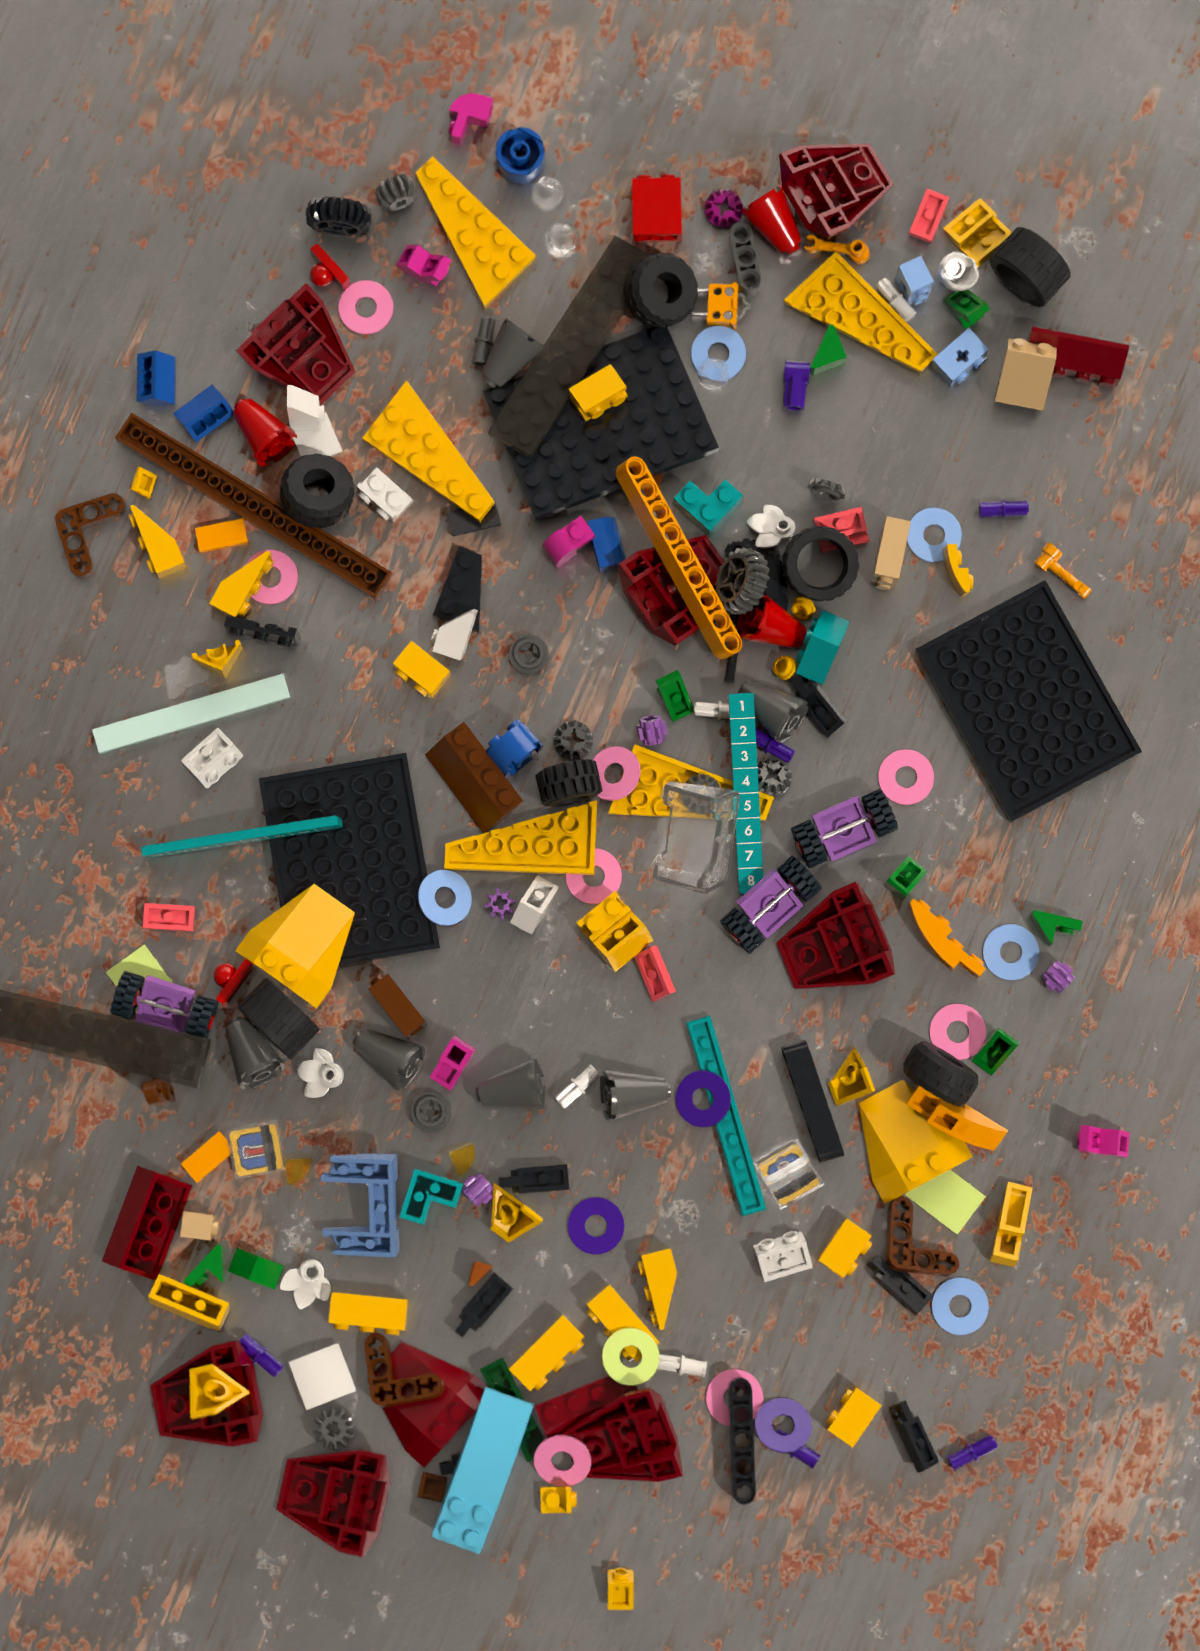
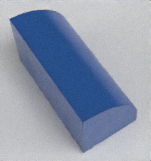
M156 350L137 354V402L147 405L175 404V356Z
M210 385L173 414L195 442H198L233 416V409L224 396L213 385Z
M603 517L587 521V525L596 536L591 540L599 572L617 569L618 564L626 559L616 518Z

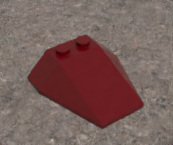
M870 144L800 145L779 154L782 189L805 228L827 238L848 230L894 185Z
M304 283L285 298L245 337L235 350L252 369L285 387L293 385L319 396L320 406L355 373V369L323 300L307 283Z
M707 535L687 539L714 590H716L714 583L717 581L716 575L720 571L719 566L724 564V559ZM655 547L637 551L618 564L623 593L652 634L676 646L696 632L698 625ZM677 555V559L681 562V558ZM689 577V581L693 584L692 578ZM701 598L702 604L705 605L704 600Z
M857 881L833 891L776 942L795 989L873 984L895 975L890 944L873 903Z
M238 1340L209 1347L150 1385L160 1436L230 1447L258 1441L263 1417L254 1364ZM213 1364L250 1392L217 1414L196 1419L190 1418V1369Z
M401 1342L391 1353L394 1380L424 1374H435L441 1377L445 1384L443 1394L437 1398L382 1407L405 1451L425 1468L476 1412L484 1389L487 1386L474 1374ZM382 1363L374 1371L376 1377H381L385 1374L386 1365ZM430 1380V1385L422 1386L420 1381L418 1382L420 1389L427 1388L434 1392V1387L438 1386V1383ZM405 1384L401 1390L403 1397H410L414 1392V1387L412 1384ZM382 1389V1393L378 1395V1398L385 1401V1396H396V1393H389Z
M651 1388L625 1393L562 1432V1435L574 1437L587 1447L591 1456V1467L585 1478L660 1482L683 1476L677 1435L662 1396Z
M354 1450L287 1459L276 1510L338 1552L365 1557L380 1532L389 1491L390 1476L386 1455L366 1450Z

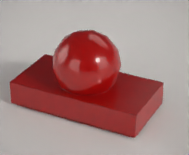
M315 244L310 248L311 256L318 262L310 270L309 277L311 282L316 286L325 287L333 279L345 291L350 286L349 277L319 244Z
M245 958L238 969L229 963L218 965L213 972V978L215 983L222 987L223 990L216 1000L222 1005L227 1006L255 968L254 964Z

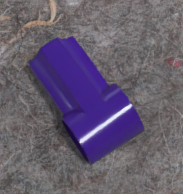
M785 362L784 409L789 411L804 410L810 363Z

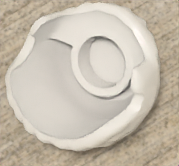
M951 252L944 256L938 267V275L942 284L951 291L967 290L974 286L979 277L975 260L960 252Z

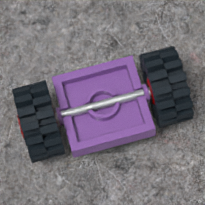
M881 789L862 796L863 807L859 797L854 796L811 815L817 830H815L811 820L791 827L795 844L809 869L828 861L827 854L832 862L877 842L873 830L879 838L898 830L895 815Z
M790 856L777 868L778 872L772 869L736 902L747 917L734 907L720 920L721 925L728 934L749 954L765 941L763 936L768 939L804 906L793 891L802 900L808 902L822 889V886L811 872L794 856Z
M124 971L113 995L110 1014L130 1020L138 1006L135 1022L180 1037L184 1035V1038L204 1044L209 1037V1032H211L219 1002L198 995L192 1007L195 990L149 975L145 979L143 976Z

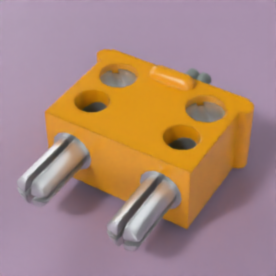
M737 282L733 284H709V289H698V297L708 298L707 313L692 312L691 321H707L708 327L725 326L732 327L735 330L737 328V321L744 317L746 310H750V303L746 302L744 294L739 293ZM739 296L746 306L743 308L740 316H738Z

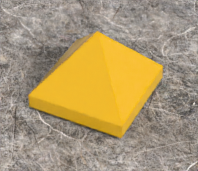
M137 467L130 490L150 498L157 475L142 467Z

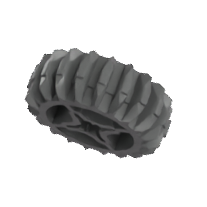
M737 548L735 552H730L729 557L724 558V564L719 566L720 571L716 575L717 581L714 583L716 587L715 592L725 610L729 613L746 615L749 611H753L755 605L760 604V598L764 597V590L768 588L766 583L770 579L767 576L770 568L767 567L768 561L759 552L749 548Z

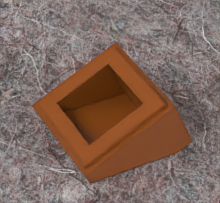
M477 1261L473 1262L468 1285L473 1287L493 1266Z

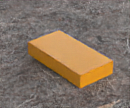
M243 518L195 528L200 554L249 544Z
M219 1131L183 1161L181 1165L194 1181L199 1183L233 1154L232 1145Z

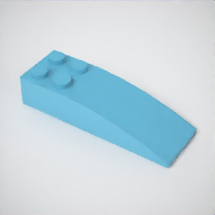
M485 1387L432 1526L433 1538L478 1554L481 1553L533 1408L532 1403Z

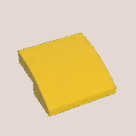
M981 198L943 228L955 246L964 255L975 260L977 268L989 259L992 253L1012 233L997 219L996 213Z

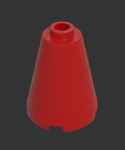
M782 184L776 187L778 192L772 189L749 204L748 208L750 210L747 211L746 207H744L740 211L780 254L786 252L789 255L800 248L798 243L802 240L787 196L782 189Z
M241 399L235 404L233 415L255 462L259 466H269L266 462L271 460L276 463L291 451L295 445L293 438H297L292 428L253 399Z
M765 594L764 597L760 598V604L755 605L753 611H749L746 615H738L736 624L737 629L741 632L739 635L744 640L797 648L804 644L803 642L807 634L806 627Z

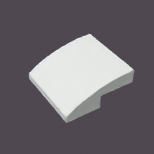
M339 1343L287 1363L305 1411L356 1391Z

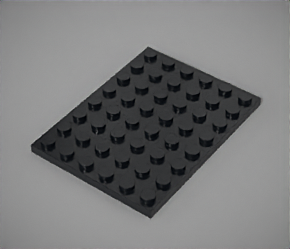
M668 327L646 329L510 380L502 387L497 385L495 388L492 387L483 391L535 521L622 489L616 477V469L631 457L641 458L652 477L719 452L717 441ZM611 364L626 385L627 389L625 392L628 397L616 407L611 406L606 409L600 417L585 421L570 399L569 388Z
M1046 580L915 649L1011 823L1142 753Z
M406 753L259 778L267 826L334 815L342 819L343 828L269 839L280 908L315 884L355 912L338 967L440 949L436 923L430 921L423 914L418 902L420 884L428 875Z

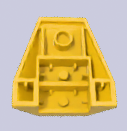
M313 884L252 928L235 951L317 1009L332 989L355 912Z
M904 1080L858 1103L872 1182L884 1204L973 1157L964 1141L952 1137L928 1124L926 1116L906 1105L914 1090Z

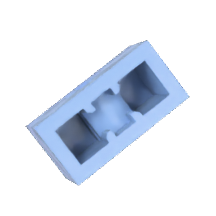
M921 256L900 265L895 277V282L900 292L904 294L908 304L914 303L918 305L928 299L927 296L931 292L934 281Z
M968 328L932 360L930 366L950 387L955 382L959 385L969 376L967 372L972 367L977 369L987 360L985 356L989 349ZM964 356L966 358L965 362L963 360L957 361V357L962 358Z

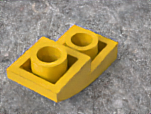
M947 544L943 548V555L948 575L960 596H967L970 593V589H973V576L969 574V568H959V565L962 564L961 551H957V544Z

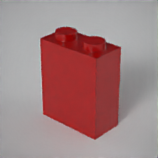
M665 174L661 178H651L650 175H638L636 178H632L633 242L681 241V177Z

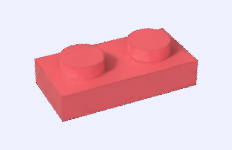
M926 189L908 235L931 244L949 197Z
M145 903L143 929L194 932L196 907Z
M657 945L638 953L634 957L653 1002L676 992Z

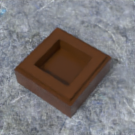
M423 1472L417 1497L442 1502L448 1477Z

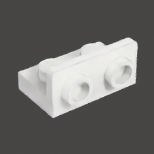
M377 467L362 484L359 482L356 485L359 492L357 496L365 504H373L377 508L375 512L385 521L390 519L394 523L413 503V499Z
M216 728L181 761L207 789L216 783L231 767H234L243 757V754L219 728Z
M801 1231L788 1232L776 1239H764L759 1244L753 1246L764 1282L813 1268L807 1243Z

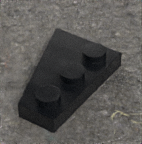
M462 547L458 548L433 612V617L448 622L472 609H476L478 612L472 631L479 633L482 576L481 554Z
M226 616L224 627L229 631V635L243 638L244 635L253 636L254 641L267 643L270 640L277 642V646L291 649L292 646H299L301 637L297 628L289 627L287 632L283 628L278 627V625L269 623L263 628L259 627L260 623L252 620Z

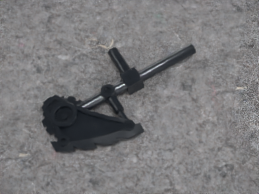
M749 538L743 539L742 542L732 541L731 544H728L724 550L726 553L725 558H728L729 553L735 552L737 548H749L764 556V559L768 561L767 567L770 568L767 574L770 579L766 583L768 588L764 590V594L787 611L788 598L785 592H788L787 581L783 576L784 572L782 570V561L779 559L781 555L778 546L758 548L755 546L756 540L750 541ZM738 614L729 615L738 634H741L740 630H738L736 626ZM738 653L727 658L724 678L726 682H734Z

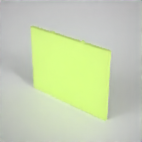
M145 944L106 972L115 986H118V981L121 979L124 971L143 976L145 979L149 975L172 983V979L167 976L157 962L158 960L154 958Z
M951 1169L905 1194V1196L957 1235L986 1197L971 1186V1183H967Z

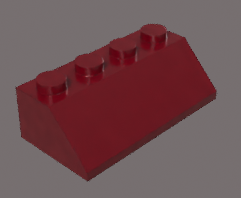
M1032 326L1026 339L1029 343H1046L1057 348L1053 377H1074L1076 381L1088 383L1090 380L1099 382V385L1103 387H1113L1119 384L1130 346Z
M137 1166L101 1262L156 1281L192 1185Z
M608 1375L539 1403L534 1407L546 1437L549 1438L562 1435V1432L625 1393L638 1391L636 1385L620 1384Z

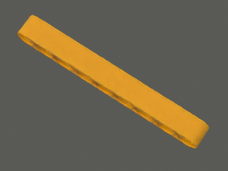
M639 457L629 458L617 467L616 477L711 651L719 659H726L738 653L742 648L741 637L645 462ZM640 489L645 492V496L641 493ZM677 555L681 558V562L677 559ZM689 577L692 578L693 584L689 581ZM701 598L704 600L705 605L702 604ZM713 620L716 622L717 627L714 626Z

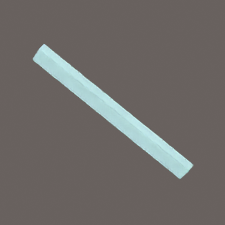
M280 674L95 728L92 731L98 752L103 754L284 701L291 697L284 674Z

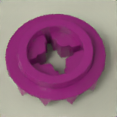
M719 189L711 193L705 201V216L714 226L720 228L731 227L742 217L740 210L743 208V203L739 195H736L731 190ZM727 200V207L731 210H726L722 217H720V208L717 205H722Z

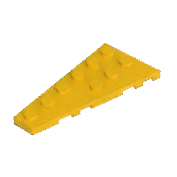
M432 156L415 173L484 308H486L536 259V255Z
M837 252L830 256L783 300L784 304L827 326L829 324L834 325L836 331L918 373H921L938 355Z
M406 380L362 437L363 441L478 522H481L495 504L494 500Z
M635 744L632 753L635 754L640 764L638 784L629 795L613 801L608 815L735 820L733 781ZM696 774H708L716 779L720 785L722 792L720 803L709 813L698 814L692 812L683 802L682 788L688 778ZM703 784L700 790H691L698 794L699 804L703 797H713L706 793V784ZM759 791L760 821H765L774 797Z
M597 800L557 813L515 823L501 829H494L491 832L477 836L474 835L446 843L444 869L594 875Z

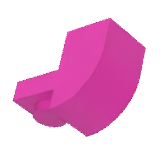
M469 93L458 97L452 103L449 109L452 121L448 134H451L452 143L462 145L468 123L487 129L494 108L493 98Z
M406 245L396 267L425 284L437 286L449 271L448 266L452 260L445 255H432L419 245Z
M579 516L563 529H558L542 544V547L556 567L559 568L578 554L576 551L596 536L582 516Z
M452 1037L439 1058L440 1061L430 1075V1078L451 1091L474 1056L476 1049L458 1037Z
M1081 1125L1077 1136L1078 1150L1081 1153L1128 1158L1130 1132Z

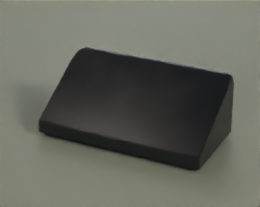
M496 502L481 522H478L461 509L447 512L453 536L501 525Z

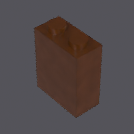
M380 974L370 982L371 987L368 990L407 1040L427 1026L424 1018L389 974L385 976Z

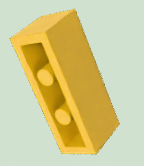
M161 1274L158 1275L148 1296L150 1304L219 1333L230 1311L228 1302Z
M610 1284L587 1304L590 1308L586 1311L595 1323L599 1320L606 1327L603 1332L608 1338L619 1330L635 1328L650 1335L656 1345L660 1343ZM627 1346L621 1350V1353L629 1362L633 1359L637 1363L642 1359L640 1350L635 1346Z
M332 1292L328 1323H334V1329L349 1330V1325L359 1326V1331L374 1333V1328H384V1334L399 1335L400 1330H406L409 1300Z
M562 1315L509 1370L529 1391L533 1388L538 1391L548 1381L545 1376L551 1370L556 1373L566 1363L563 1358L569 1352L574 1355L584 1345L581 1341L584 1336Z

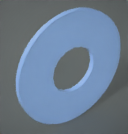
M712 326L703 330L695 338L691 349V358L694 367L702 376L714 381H723L734 377L742 369L746 359V347L740 335L733 329L725 326ZM723 343L728 347L729 358L726 362L715 364L709 359L708 350L712 344Z
M927 508L918 512L911 519L907 543L911 551L920 559L927 562L944 561L943 548L947 544H957L958 550L962 539L961 527L957 519L950 512L941 508ZM929 525L940 526L945 533L943 542L939 545L928 544L923 537L926 527Z
M438 870L430 873L421 882L418 890V902L421 911L430 921L438 925L448 926L456 924L463 920L470 910L472 903L470 888L467 882L453 871ZM441 887H447L454 893L455 902L450 908H442L435 901V893Z
M1007 924L994 929L988 935L983 946V958L987 968L995 976L1004 980H1018L1030 974L1035 968L1039 958V947L1035 937L1026 928ZM1012 941L1021 947L1022 956L1015 963H1007L1001 958L1000 949L1006 942Z
M953 1278L947 1280L934 1293L932 1299L933 1316L938 1325L949 1333L956 1335L972 1333L982 1326L988 1315L989 1303L986 1293L979 1284L970 1279ZM956 1295L966 1296L971 1302V1310L965 1317H955L949 1309L950 1300Z

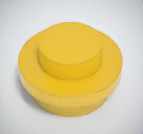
M799 596L793 601L792 612L796 618L806 620L815 615V605L810 599Z
M780 656L775 660L773 671L779 679L787 680L795 673L796 662L793 657Z

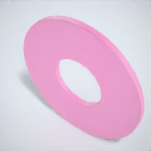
M368 280L358 281L351 284L342 293L338 306L339 315L345 326L359 334H373L382 330L391 320L393 300L390 293L381 284ZM363 297L373 299L377 305L376 312L367 318L359 316L355 310L357 301Z
M263 550L254 554L247 561L246 565L264 552L269 551L273 556L271 560L274 561L272 567L280 571L281 580L275 587L268 588L262 584L257 595L252 594L251 597L263 604H277L289 598L294 592L298 582L297 568L293 560L285 553L277 550Z
M614 746L602 750L594 757L593 760L596 761L603 789L597 795L599 798L615 801L626 797L635 789L640 778V764L635 754L630 750ZM614 763L622 765L624 769L622 779L614 784L606 782L604 778L606 768Z
M908 749L898 750L891 753L882 762L878 773V781L882 792L888 799L898 804L911 805L920 802L930 793L934 783V771L928 759L921 753ZM907 766L915 770L917 781L912 787L904 788L896 782L895 775L901 767Z
M595 848V866L600 867L605 874V879L600 886H588L583 880V875L566 874V883L570 892L584 903L600 904L614 891L617 892L622 880L620 865L613 855L602 849Z
M964 1004L945 1006L935 1014L930 1025L932 1044L953 1055L958 1060H964L975 1055L984 1044L986 1038V1027L983 1018L975 1009ZM954 1021L964 1022L969 1029L967 1039L961 1043L951 1041L947 1035V1028Z
M731 1369L718 1374L711 1381L707 1389L706 1403L708 1410L714 1419L723 1425L729 1426V1408L725 1405L723 1397L732 1379L742 1377L751 1384L753 1420L763 1405V1392L759 1382L755 1377L743 1370ZM737 1382L733 1386L739 1387L744 1393L747 1391V1386L744 1382ZM745 1408L736 1409L734 1412V1419L738 1422H743L748 1417V1412Z
M556 1435L545 1439L539 1444L534 1455V1465L537 1473L546 1482L556 1486H572L581 1482L588 1475L591 1467V1456L587 1447L578 1439L566 1435ZM557 1452H567L573 1457L574 1464L567 1470H559L552 1464V1456Z

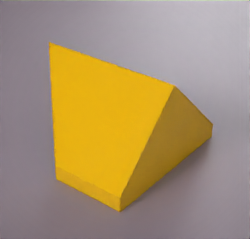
M236 640V645L226 647L223 644L218 648L206 649L207 654L198 656L197 653H193L192 657L196 664L226 679L243 649L240 640Z
M855 1046L833 1079L828 1082L836 1106L875 1091L867 1067Z
M494 1183L490 1227L493 1232L509 1243L542 1223V1217Z
M213 1364L190 1369V1418L196 1419L217 1414L250 1392Z

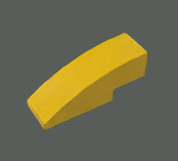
M1011 1182L1007 1183L990 1262L1015 1267L1018 1262L1032 1187Z

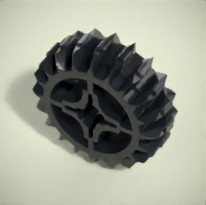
M335 196L311 199L308 202L305 214L307 225L312 229L338 236L352 237L364 235L369 231L372 221L371 209L367 205L352 199Z

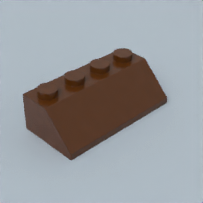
M463 722L446 734L425 756L484 834L524 805V801L502 771L486 754L487 751L467 724Z

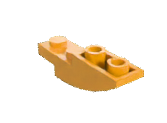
M912 899L908 904L912 920L931 952L949 970L952 971L959 964L976 979L979 978L986 969L982 966L984 962L974 954L969 956L962 950L964 946L956 939L952 938L949 940L947 938L952 931L949 927L950 922L941 915L936 917L929 911L931 907L921 899L918 901Z
M919 1085L906 1104L926 1116L928 1124L952 1137L984 1149L994 1151L1008 1132L1007 1129L966 1104L963 1107L951 1105Z

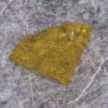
M474 1144L450 1152L458 1177L465 1174L474 1162Z
M312 1158L286 1159L287 1185L295 1184L307 1175L311 1168Z

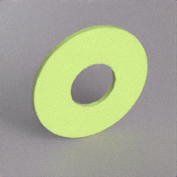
M626 1328L615 1332L608 1338L602 1351V1361L606 1372L613 1380L623 1385L634 1386L648 1381L654 1375L659 1364V1350L653 1338L646 1332L635 1328ZM635 1346L640 1350L642 1361L637 1367L628 1368L621 1363L620 1352L624 1347Z

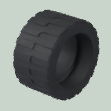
M1017 227L989 258L990 266L1000 281L1017 297L1032 306L1044 307L1071 276L1068 264L1061 254L1039 234L1025 227Z
M814 526L801 530L800 533L795 534L792 540L787 543L785 552L782 555V570L785 580L789 583L792 590L810 600L823 602L841 597L853 586L852 584L858 576L859 556L855 550V545L844 533L834 528ZM817 540L831 542L840 550L843 557L841 575L834 583L825 587H814L806 583L801 578L797 568V560L801 550L807 544Z
M265 978L237 1006L288 1059H292L320 1031V1028L269 978Z

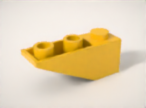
M131 505L133 513L129 514V518L133 528L138 527L141 536L137 538L142 550L147 549L150 558L146 559L151 573L156 572L158 577L162 578L187 568L176 540L135 505Z
M264 552L221 581L209 603L210 606L229 617H245L250 608L248 602L252 594L257 595L262 586L260 580L263 574H268L273 566L274 561L271 560L273 558L271 552Z
M671 1248L642 1255V1261L637 1262L641 1277L646 1276L648 1286L644 1287L647 1302L652 1301L654 1311H650L653 1326H658L659 1330H663L677 1275Z

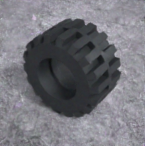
M590 759L556 764L542 769L535 775L543 806L557 807L591 799L603 791L596 761Z

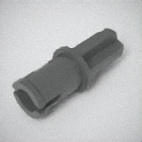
M485 316L481 318L478 337L474 339L476 346L472 363L477 366L485 365L489 356L490 346H493L494 343L492 336L495 319Z

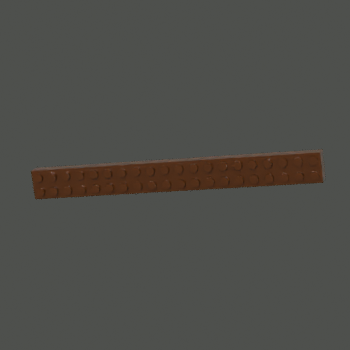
M132 412L116 435L115 439L121 445L240 518H243L248 523L375 601L392 577L391 571L321 528H310L295 522L284 511L282 504Z

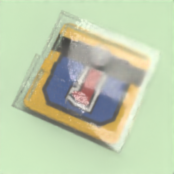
M277 1120L226 1130L235 1180L287 1170Z
M797 1138L754 1163L780 1210L824 1185Z

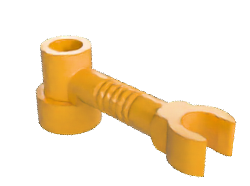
M814 235L806 236L808 241L815 242V245L812 247H804L807 253H815L816 251L846 253L850 255L852 261L856 264H864L870 258L869 249L861 240H854L851 244L823 241L817 239Z
M1048 542L1042 548V553L1034 564L1044 572L1049 568L1085 599L1092 590L1057 563L1063 554L1058 548Z

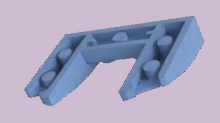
M397 1154L331 1156L329 1161L335 1163L329 1174L325 1172L322 1174L321 1182L367 1183L369 1196V1226L323 1228L322 1234L324 1238L332 1235L338 1248L332 1251L333 1255L396 1257L400 1251L399 1227H397L395 1181L398 1179Z

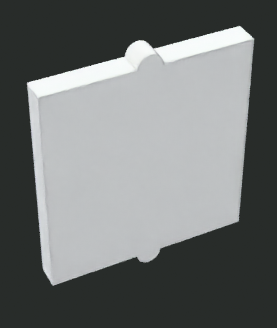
M326 412L325 420H320V430H294L297 438L294 437L293 440L300 456L314 453L334 456L342 452Z

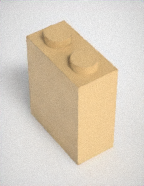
M1008 338L996 387L995 401L1043 411L1056 362L1057 348L1046 343L1035 344L1021 338Z
M886 516L871 579V584H876V588L881 590L895 589L901 572L911 521Z

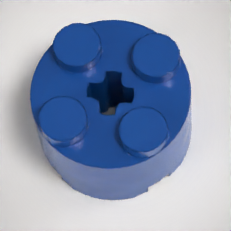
M518 127V129L508 130L500 136L496 144V163L503 177L511 182L528 184L542 172L545 163V150L540 136L535 131L525 127ZM521 153H524L525 155L524 157L521 156L520 158L516 157V155L520 156Z
M518 719L508 726V732L502 737L499 734L496 735L488 743L490 747L486 750V754L506 778H508L509 773L512 776L533 759L531 753L534 750L539 753L543 748V744Z

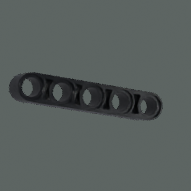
M806 1040L781 1047L819 1163L824 1164L845 1157Z
M737 1377L732 1379L728 1385L731 1488L736 1502L746 1505L750 1504L756 1496L753 1401L751 1384L745 1378ZM737 1382H744L747 1386V1391L743 1396H736L733 1393V1386ZM738 1408H745L748 1412V1417L743 1422H738L734 1419V1412ZM741 1433L746 1434L749 1438L747 1446L743 1448L737 1447L735 1444L736 1436ZM745 1459L749 1462L750 1468L746 1473L737 1472L736 1464L739 1460ZM746 1485L750 1487L751 1494L747 1499L738 1498L737 1490L740 1486Z

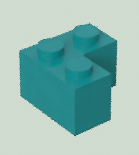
M725 479L708 497L690 480L673 498V505L710 537L742 503L743 495Z
M822 610L819 619L814 617L803 642L807 645L806 650L800 649L795 661L799 664L796 674L823 685L850 621Z
M414 1169L399 1218L425 1226L432 1202L456 1209L464 1184Z

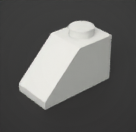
M287 385V411L290 428L293 430H320V420H325L324 405L320 406L319 396L293 385Z
M472 609L446 622L439 630L435 629L430 642L434 644L432 651L461 660L465 655L478 610Z
M537 875L521 899L510 923L532 935L559 887Z

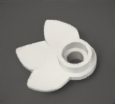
M765 505L763 514H755L746 522L751 529L760 533L755 544L758 548L776 547L781 540H787L792 537L796 530L795 522L791 518L784 516L783 511L779 507L773 505ZM785 525L787 528L782 529L779 526Z
M315 1048L313 1060L303 1061L296 1067L298 1076L307 1082L304 1096L308 1098L324 1096L329 1088L338 1087L344 1079L343 1069L340 1065L334 1063L332 1054L325 1049ZM329 1071L334 1073V1077L331 1080L327 1077Z
M313 1259L303 1262L300 1268L289 1270L280 1283L281 1290L294 1291L295 1302L299 1309L311 1305L316 1297L322 1301H327L331 1293V1285L324 1277L322 1264ZM310 1267L316 1269L314 1277L307 1275V1270Z

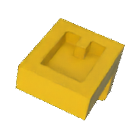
M571 1486L540 1487L541 1513H572L571 1508L576 1507V1492H571Z
M625 1568L608 1570V1610H633V1570Z

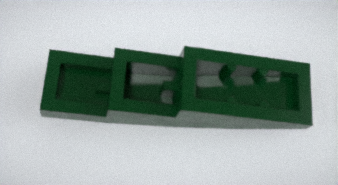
M503 1358L480 1369L490 1389L524 1400ZM530 1414L520 1444V1449L528 1463L534 1460L537 1447L545 1440L532 1414Z

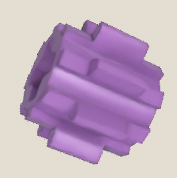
M660 715L644 716L642 719H639V725L636 726L639 740H643L644 745L653 746L661 744V742L665 741V735H668L665 720H662Z
M496 888V895L487 894L491 903L486 904L485 909H492L491 918L498 914L504 920L505 913H514L510 905L515 904L516 901L508 899L509 890L501 894L500 890ZM498 898H502L503 902H507L503 906V910H499L498 906H493V904L497 903Z
M1057 960L1041 976L1045 980L1043 984L1051 992L1056 990L1058 993H1061L1074 980L1075 977L1071 974L1073 969L1067 963L1061 964Z
M480 1173L475 1177L471 1175L464 1182L466 1186L462 1189V1192L477 1207L481 1203L486 1205L493 1198L491 1195L493 1186Z

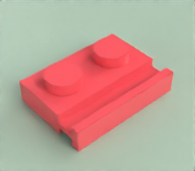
M862 507L813 518L815 526L839 530L854 545L870 542ZM818 540L821 553L838 549L831 542Z

